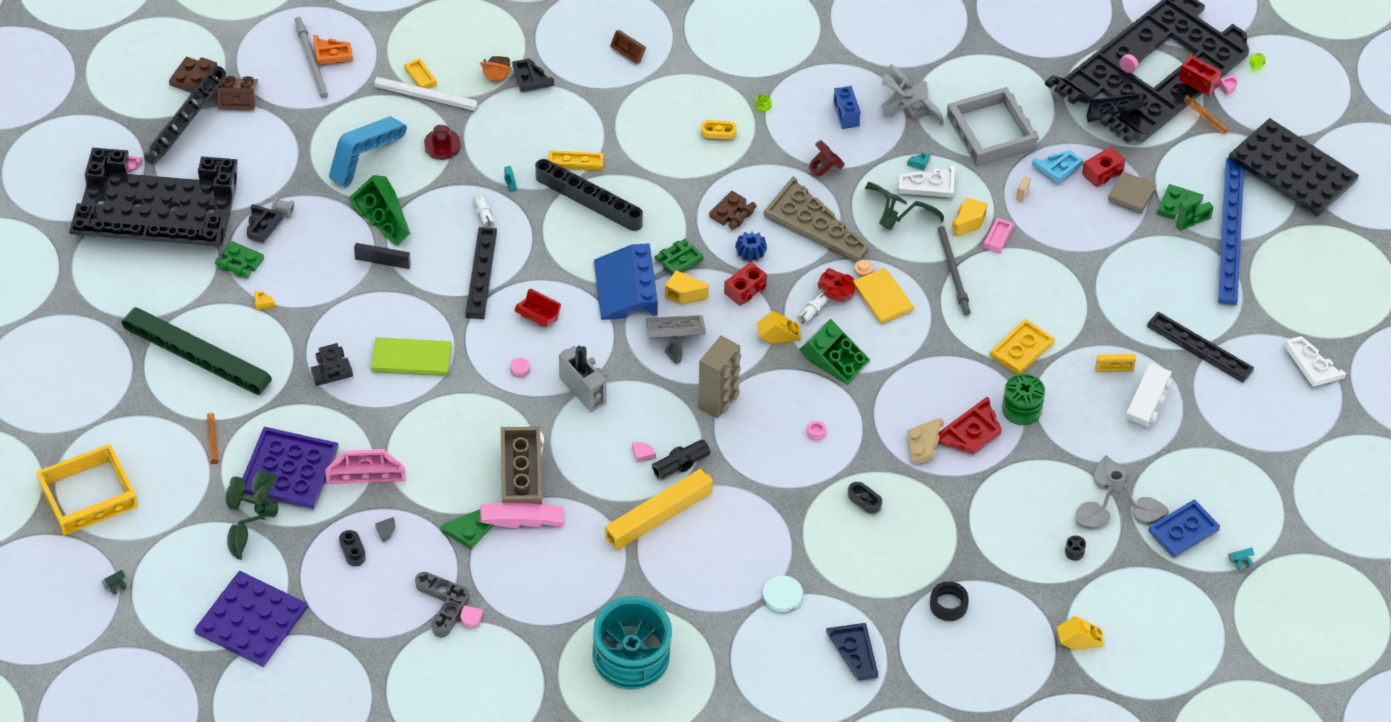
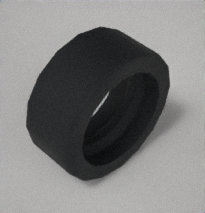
M952 581L937 584L930 596V609L932 613L944 621H955L962 618L968 608V592L959 583ZM944 594H951L961 600V605L956 608H945L937 602V599Z

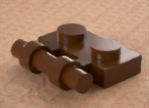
M731 191L709 212V217L723 226L730 222L728 226L733 230L739 227L746 217L753 214V210L757 205L754 202L746 205V198Z

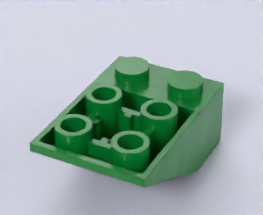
M832 319L824 323L799 349L812 364L845 384H848L870 361L866 354Z

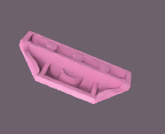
M384 449L343 451L325 469L327 484L406 481L405 466Z

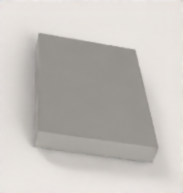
M702 315L646 318L648 338L706 335Z

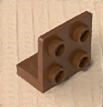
M226 76L217 88L218 109L254 110L255 88L258 84V79H253L251 76H245L243 79H235V76Z

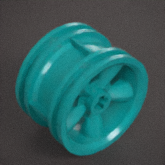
M625 596L609 602L599 611L593 628L592 659L597 672L605 681L623 689H641L654 684L663 676L669 665L672 638L671 621L665 610L650 599L639 596ZM636 626L638 628L635 635L627 636L623 627ZM607 635L618 642L616 648H607L603 640ZM651 635H654L659 640L661 646L646 647L644 641Z

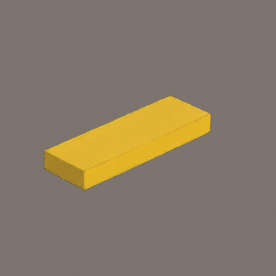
M549 150L548 160L565 169L603 171L604 153Z

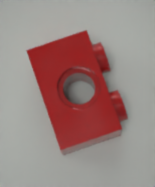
M1110 146L1083 163L1082 175L1095 187H1098L1101 184L1107 183L1111 178L1121 175L1124 171L1126 159Z

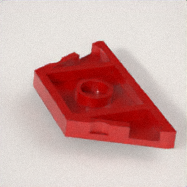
M988 397L984 398L939 431L938 435L940 438L938 443L975 454L999 436L1002 429L996 420L995 411L991 408L990 399Z

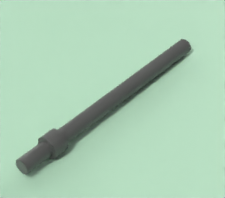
M940 226L938 232L957 291L956 298L958 304L961 305L963 314L969 315L971 313L968 305L969 298L967 293L964 292L945 227Z

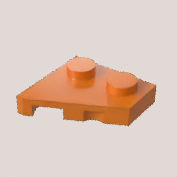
M313 35L317 65L353 61L351 43L331 38L328 41L319 39L318 35Z

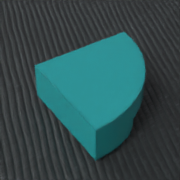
M922 153L921 155L912 156L908 159L907 165L924 171L931 158V154Z
M511 165L504 167V180L510 192L517 191Z

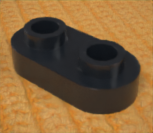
M853 482L849 485L847 495L851 501L868 513L873 514L881 510L882 498L880 495L862 482Z
M353 530L342 532L339 536V542L346 562L351 566L362 565L366 560V554L358 533Z

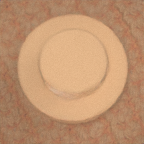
M859 260L855 263L854 270L858 276L863 277L872 273L873 264L868 260Z

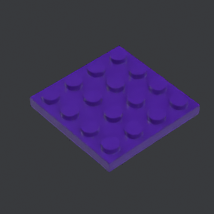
M263 427L242 477L246 484L244 494L253 496L252 482L256 473L266 471L277 475L266 499L314 509L326 481L325 469L334 461L339 444L337 442Z
M239 570L195 627L194 631L195 634L264 667L307 610L308 604Z

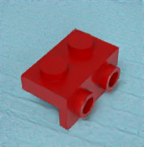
M529 289L526 299L516 304L514 311L521 314L524 318L531 319L540 326L547 327L558 320L561 303L533 289Z

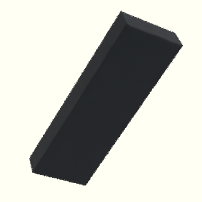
M355 243V260L410 269V252Z

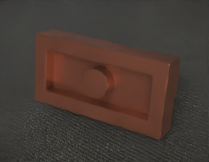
M616 30L610 44L612 48L636 64L641 62L646 50L644 45L621 30Z

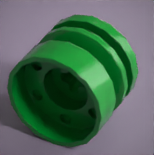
M1024 373L1009 378L1005 384L1002 403L1004 417L1016 425L1024 426L1039 420L1042 415L1045 396L1043 382L1031 374Z

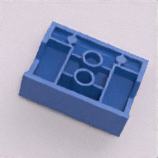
M650 243L632 244L594 259L601 320L625 318L631 311L647 310L653 316H658V299Z

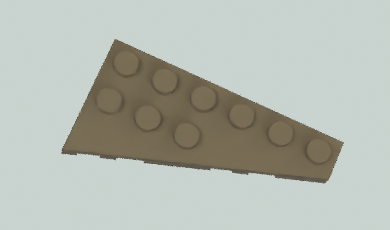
M794 176L764 210V216L856 262L861 260L868 252L869 246L855 233H851L846 228V224L836 219L835 214L817 197H813L805 186H801Z

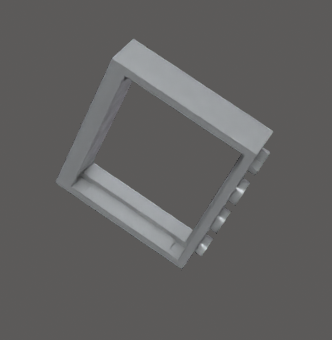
M1007 87L948 104L947 118L976 167L1036 149L1037 140H1039L1038 134L1032 129L1029 119L1023 114L1022 107L1018 106L1014 94L1010 93ZM1004 102L1024 137L982 149L962 114Z

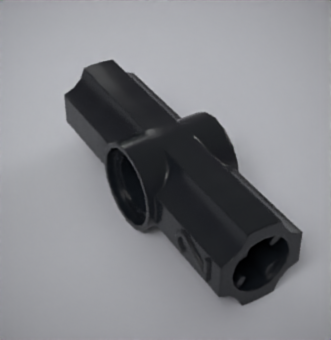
M701 439L685 448L682 446L674 448L669 453V456L652 464L654 475L658 479H663L677 471L685 472L689 470L694 462L710 455L709 446L705 440Z

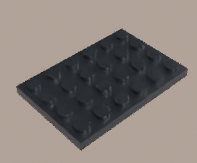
M1271 118L1238 145L1228 157V159L1316 216L1322 214L1359 177V174Z

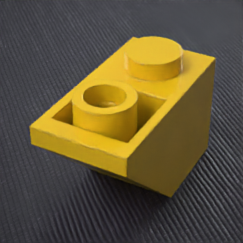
M966 197L964 204L959 206V216L954 217L952 223L954 236L958 237L980 229L986 217L987 203Z
M677 270L665 285V298L681 305L706 300L709 297L708 284Z
M771 311L756 322L759 337L771 344L794 342L802 339L798 323L775 311Z
M1077 616L1057 626L1060 643L1072 650L1097 648L1105 645L1101 628Z

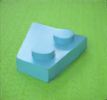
M1068 150L1060 154L1048 155V159L1044 160L1035 158L1032 160V165L1055 182L1060 183L1083 165V159Z

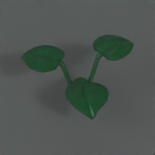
M867 182L865 189L880 191L887 198L883 216L879 221V224L892 230L896 221L899 223L915 206L923 207L935 213L942 222L944 221V215L941 211L919 201H915L898 217V212L893 210L895 202L898 201L904 205H907V202L880 185ZM892 198V203L889 208L890 199Z
M266 471L256 473L252 482L254 500L243 496L246 484L241 477L234 476L230 479V485L226 492L227 506L230 509H237L242 500L255 504L254 511L259 515L238 522V525L233 524L230 527L227 545L231 554L237 559L242 560V553L248 539V529L244 523L259 519L264 520L265 516L275 517L278 513V503L266 500L277 478L276 474Z

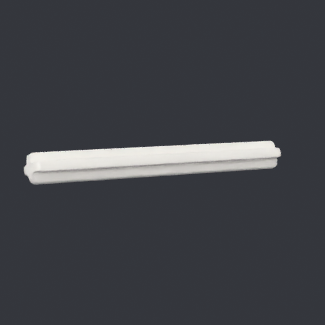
M376 77L374 82L375 87L472 111H475L477 107L476 100L382 77Z

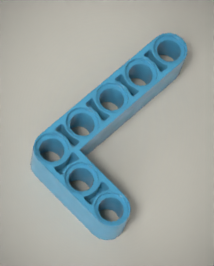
M389 116L344 133L338 140L329 178L344 188L348 187L353 181L360 154L402 138L407 126Z

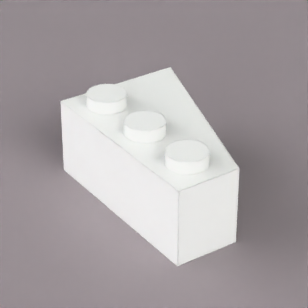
M1152 363L1149 364L1127 411V420L1149 428L1151 422L1154 423L1156 421L1157 411L1160 406L1162 407L1166 394L1173 384L1172 371Z

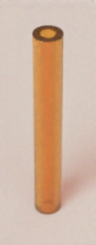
M1186 95L1183 101L1223 134L1228 132L1229 128L1189 95Z
M208 413L207 425L210 459L212 464H217L219 459L214 413Z

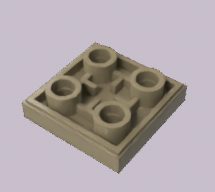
M1123 171L1111 190L1108 200L1142 213L1156 190L1157 184Z

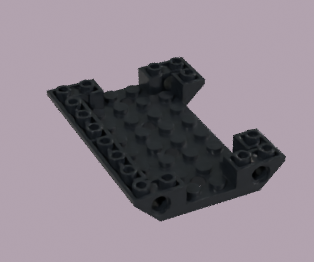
M92 147L85 171V192L82 203L76 204L69 230L70 234L220 246L224 243L237 186L238 159L201 156L198 167L199 180L128 174V150ZM99 201H105L103 204H97ZM136 204H142L140 207H134ZM172 207H178L177 210H170ZM209 210H215L213 213H207Z

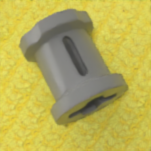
M275 197L271 210L291 217L294 211V201H282Z

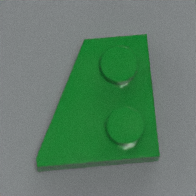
M479 509L442 524L441 531L469 549H472L494 525L480 523Z

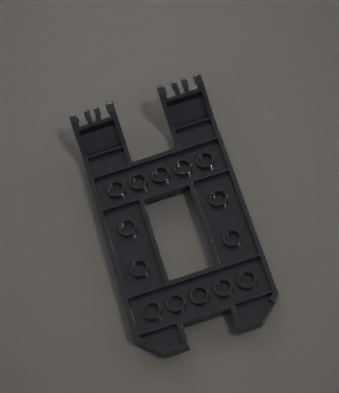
M1161 0L1066 77L1062 78L1052 75L1046 80L1045 86L1052 88L1054 85H1057L1054 88V92L1060 93L1062 98L1069 94L1068 102L1072 105L1077 101L1088 104L1090 100L1096 98L1100 93L1113 97L1144 92L1145 101L1143 107L1124 112L1119 116L1107 113L1100 120V124L1104 127L1111 123L1109 130L1115 132V135L1121 136L1123 133H1126L1123 137L1125 142L1130 143L1132 140L1144 142L1202 93L1179 80L1181 66L1153 88L1134 74L1123 71L1119 65L1120 59L1124 55L1130 54L1139 63L1171 37L1195 53L1194 57L1220 70L1221 79L1248 56L1247 33L1234 24H1231L1221 33L1200 19L1198 15L1204 11L1205 5L1198 0Z

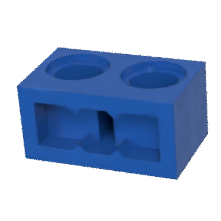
M852 86L834 88L833 104L841 128L859 127L861 111Z

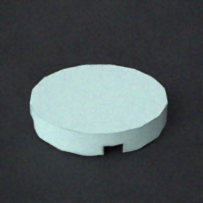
M780 575L773 577L764 585L763 600L770 609L776 612H789L793 608L796 609L802 602L803 590L801 584L790 576Z

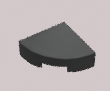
M672 336L664 352L675 363H680L682 359V345L677 336Z
M394 517L375 523V528L382 542L387 541L394 532Z

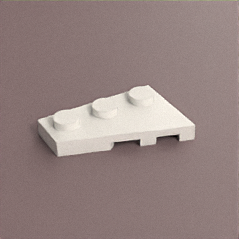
M949 166V169L945 170L937 168L927 173L919 171L899 175L898 194L953 198L955 166Z
M1302 336L1285 341L1284 347L1313 387L1345 378L1347 373L1342 369L1340 371L1336 369L1330 359L1325 360L1318 354L1319 350Z

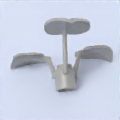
M890 64V70L901 79V84L898 86L891 76L887 73L884 74L882 85L893 89L895 92L881 105V108L891 116L897 109L901 111L906 107L922 102L939 117L941 125H943L944 120L940 110L927 98L921 97L905 105H900L902 101L897 94L904 98L905 93L902 91V87L905 84L911 87L912 83L903 72L893 64Z
M1106 455L1098 463L1094 472L1095 482L1100 486H1108L1102 506L1096 502L1083 503L1077 510L1076 522L1089 528L1105 525L1110 519V513L1105 510L1111 491L1113 493H1120L1123 489H1125L1131 505L1135 507L1133 510L1134 517L1140 522H1155L1166 516L1169 510L1164 504L1150 497H1141L1136 504L1130 494L1128 484L1124 483L1127 478L1125 468Z

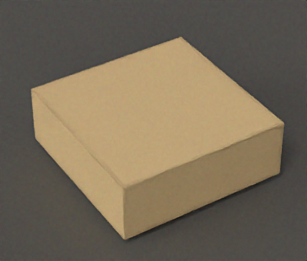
M1023 177L1017 190V201L1023 203L1030 188L1031 178Z

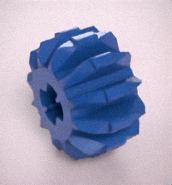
M751 231L749 234L744 232L743 235H739L735 248L737 255L741 256L742 260L748 259L751 262L754 259L758 262L759 257L764 258L767 244L765 237H761L760 232L754 234Z

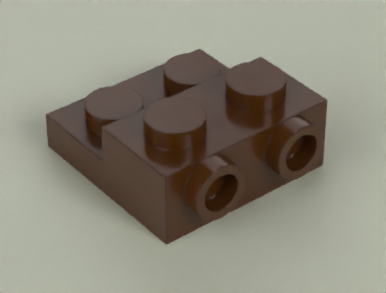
M186 56L169 79V85L191 93L206 73L214 66H217V62L203 57L198 61Z

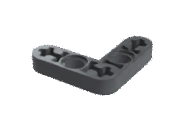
M429 572L418 573L415 577L417 590L444 601L432 622V631L437 637H446L459 619L463 606H467L469 591L463 586ZM445 586L448 590L441 593L437 591V588ZM452 608L456 610V613L453 615L445 613L447 609ZM444 623L445 628L442 627L441 629H438V627H441Z

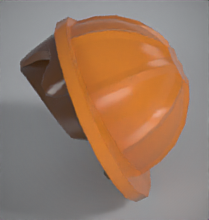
M492 56L487 62L485 59L483 62H480L484 75L490 81L499 82L504 80L512 69L510 67V58Z

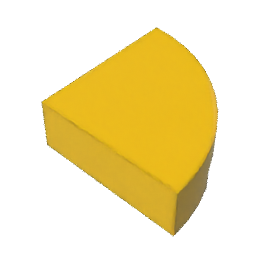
M254 291L256 310L275 308L272 297L264 294L262 291Z

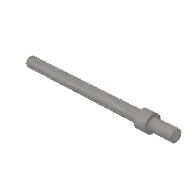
M296 17L294 19L297 26L296 32L303 43L321 98H326L328 93L308 39L307 28L303 25L301 17Z

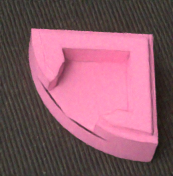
M1234 74L1220 79L1219 85L1226 95L1231 94L1235 90L1237 77Z
M128 157V173L135 171L141 166L143 162L142 157Z
M632 442L637 462L656 458V452L651 446L642 442Z

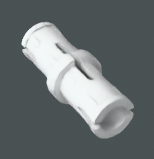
M479 194L480 200L478 195H475L473 200L483 226L489 228V222L492 228L495 225V221L491 215V207L487 205L484 194Z
M820 292L813 301L807 304L804 311L798 315L797 318L801 323L806 325L829 302L830 298L823 295L824 292Z

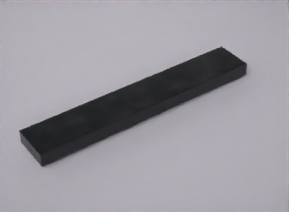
M478 228L466 318L485 319L497 228Z
M1157 312L1147 323L1149 329L1242 383L1245 382L1254 370V367L1160 312Z

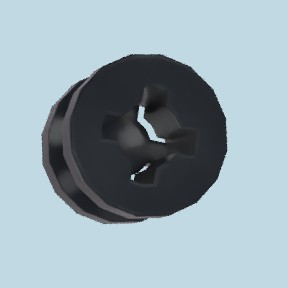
M1074 535L1067 539L1065 555L1068 559L1077 561L1084 557L1086 548L1084 538Z

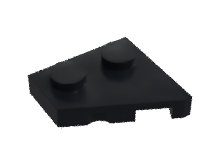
M530 58L512 61V68L520 92L554 86V79L552 77L548 78L544 74V70L536 66Z
M252 204L251 216H249V226L247 227L246 234L249 239L264 243L281 222L283 215L281 212Z

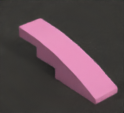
M536 503L481 504L480 523L518 529L520 525L540 528L542 524L561 527L564 523L563 507Z

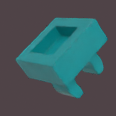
M1253 547L1229 553L1228 557L1230 561L1236 560L1235 566L1239 570L1243 569L1242 561L1246 562L1247 567L1252 566V560L1249 556L1255 554Z

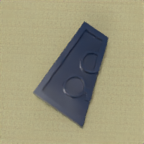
M866 623L826 628L828 637L858 681L878 678L877 665Z

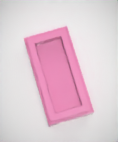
M996 218L983 243V248L1001 253L1014 228V223Z

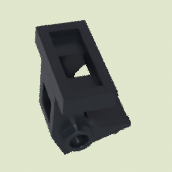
M338 343L318 348V353H315L317 363L320 365L310 367L316 386L353 377L348 357L344 358L342 346L339 347Z

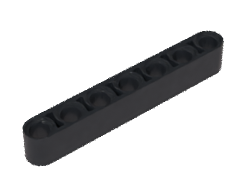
M214 66L206 73L146 149L144 158L147 162L151 164L157 163L168 152L226 77V72L221 66ZM172 124L175 125L178 128V130H175ZM162 137L166 138L168 143H165ZM152 150H154L158 156H155L152 153Z
M540 159L536 162L535 173L536 180L539 183L629 230L638 231L643 227V211L638 206L547 159Z

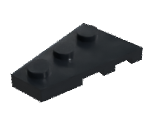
M1144 92L1090 100L1086 115L1087 122L1102 119L1107 113L1117 115L1143 107L1145 101Z

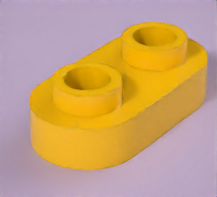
M706 120L701 124V135L705 138L732 139L737 134V126L731 121Z

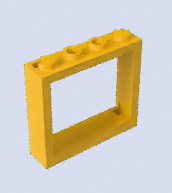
M111 444L82 453L74 458L63 460L58 464L45 467V469L36 472L38 483L63 536L138 507L136 494ZM110 462L125 493L62 517L48 485Z

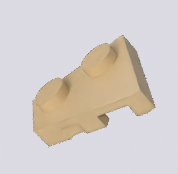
M941 417L907 430L912 462L915 465L934 458L935 447L940 438L938 435L940 426L943 427L944 425Z

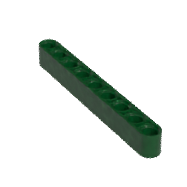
M134 307L121 321L123 327L129 332L253 394L260 395L272 382V377L266 371L140 308Z

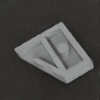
M923 81L902 89L905 93L904 98L897 94L902 101L901 106L921 97L928 99L927 82ZM922 102L904 108L912 121L928 115L929 108Z

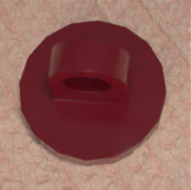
M437 125L425 137V151L434 159L445 160L452 158V155H456L460 150V137L457 133L450 130L448 126Z
M822 140L815 143L820 152L812 159L809 165V169L814 175H823L833 164L840 170L845 166L843 160ZM822 163L821 167L816 169L817 165Z

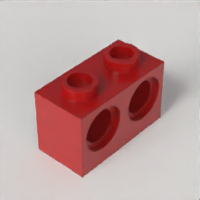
M1190 55L1181 65L1179 80L1210 96L1219 86L1221 71Z
M750 262L724 282V294L741 306L743 303L750 301L755 294L762 292L766 288L767 274Z

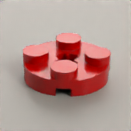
M827 268L818 280V288L820 290L822 288L825 291L824 295L834 301L843 302L845 299L850 300L855 292L854 278L849 274H843L834 269Z

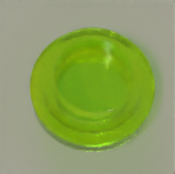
M1254 53L1249 59L1251 68L1259 70L1264 67L1266 62L1265 55Z
M760 94L755 99L754 105L760 111H767L772 107V100L768 95Z

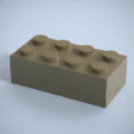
M720 336L699 361L698 408L716 418L727 411L731 401L736 400L740 393L741 345L723 336Z
M540 426L501 427L502 503L542 504Z

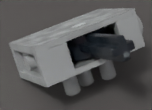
M573 346L559 354V378L590 412H593L606 404V378H608V373L606 371L602 372L600 368L593 366L596 363L594 358L591 357L587 360V349L585 346Z

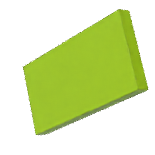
M376 337L371 371L448 376L452 341Z

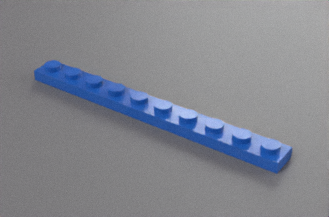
M1228 158L1225 161L1218 303L1237 305L1244 168Z

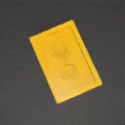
M886 268L853 281L855 289L880 324L914 310L913 304Z
M1024 319L990 351L989 356L1015 374H1021L1055 343V338L1027 319Z

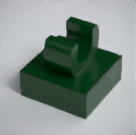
M123 570L101 581L105 588L110 586V591L113 595L117 594L115 585H121L123 590L127 588L126 583L122 581L126 577Z

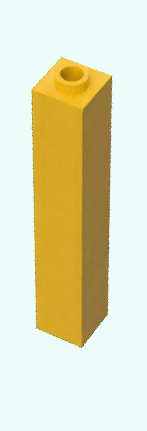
M700 468L606 525L605 538L616 550L621 549L711 494L713 484L711 476L705 474Z

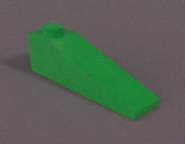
M372 175L349 197L356 211L361 216L367 218L369 223L380 229L381 233L394 244L399 245L411 234L395 190L386 176Z

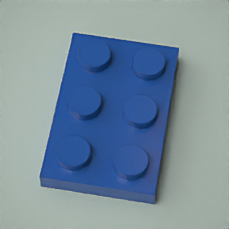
M1194 499L1149 526L1148 532L1175 558L1219 531L1220 525Z

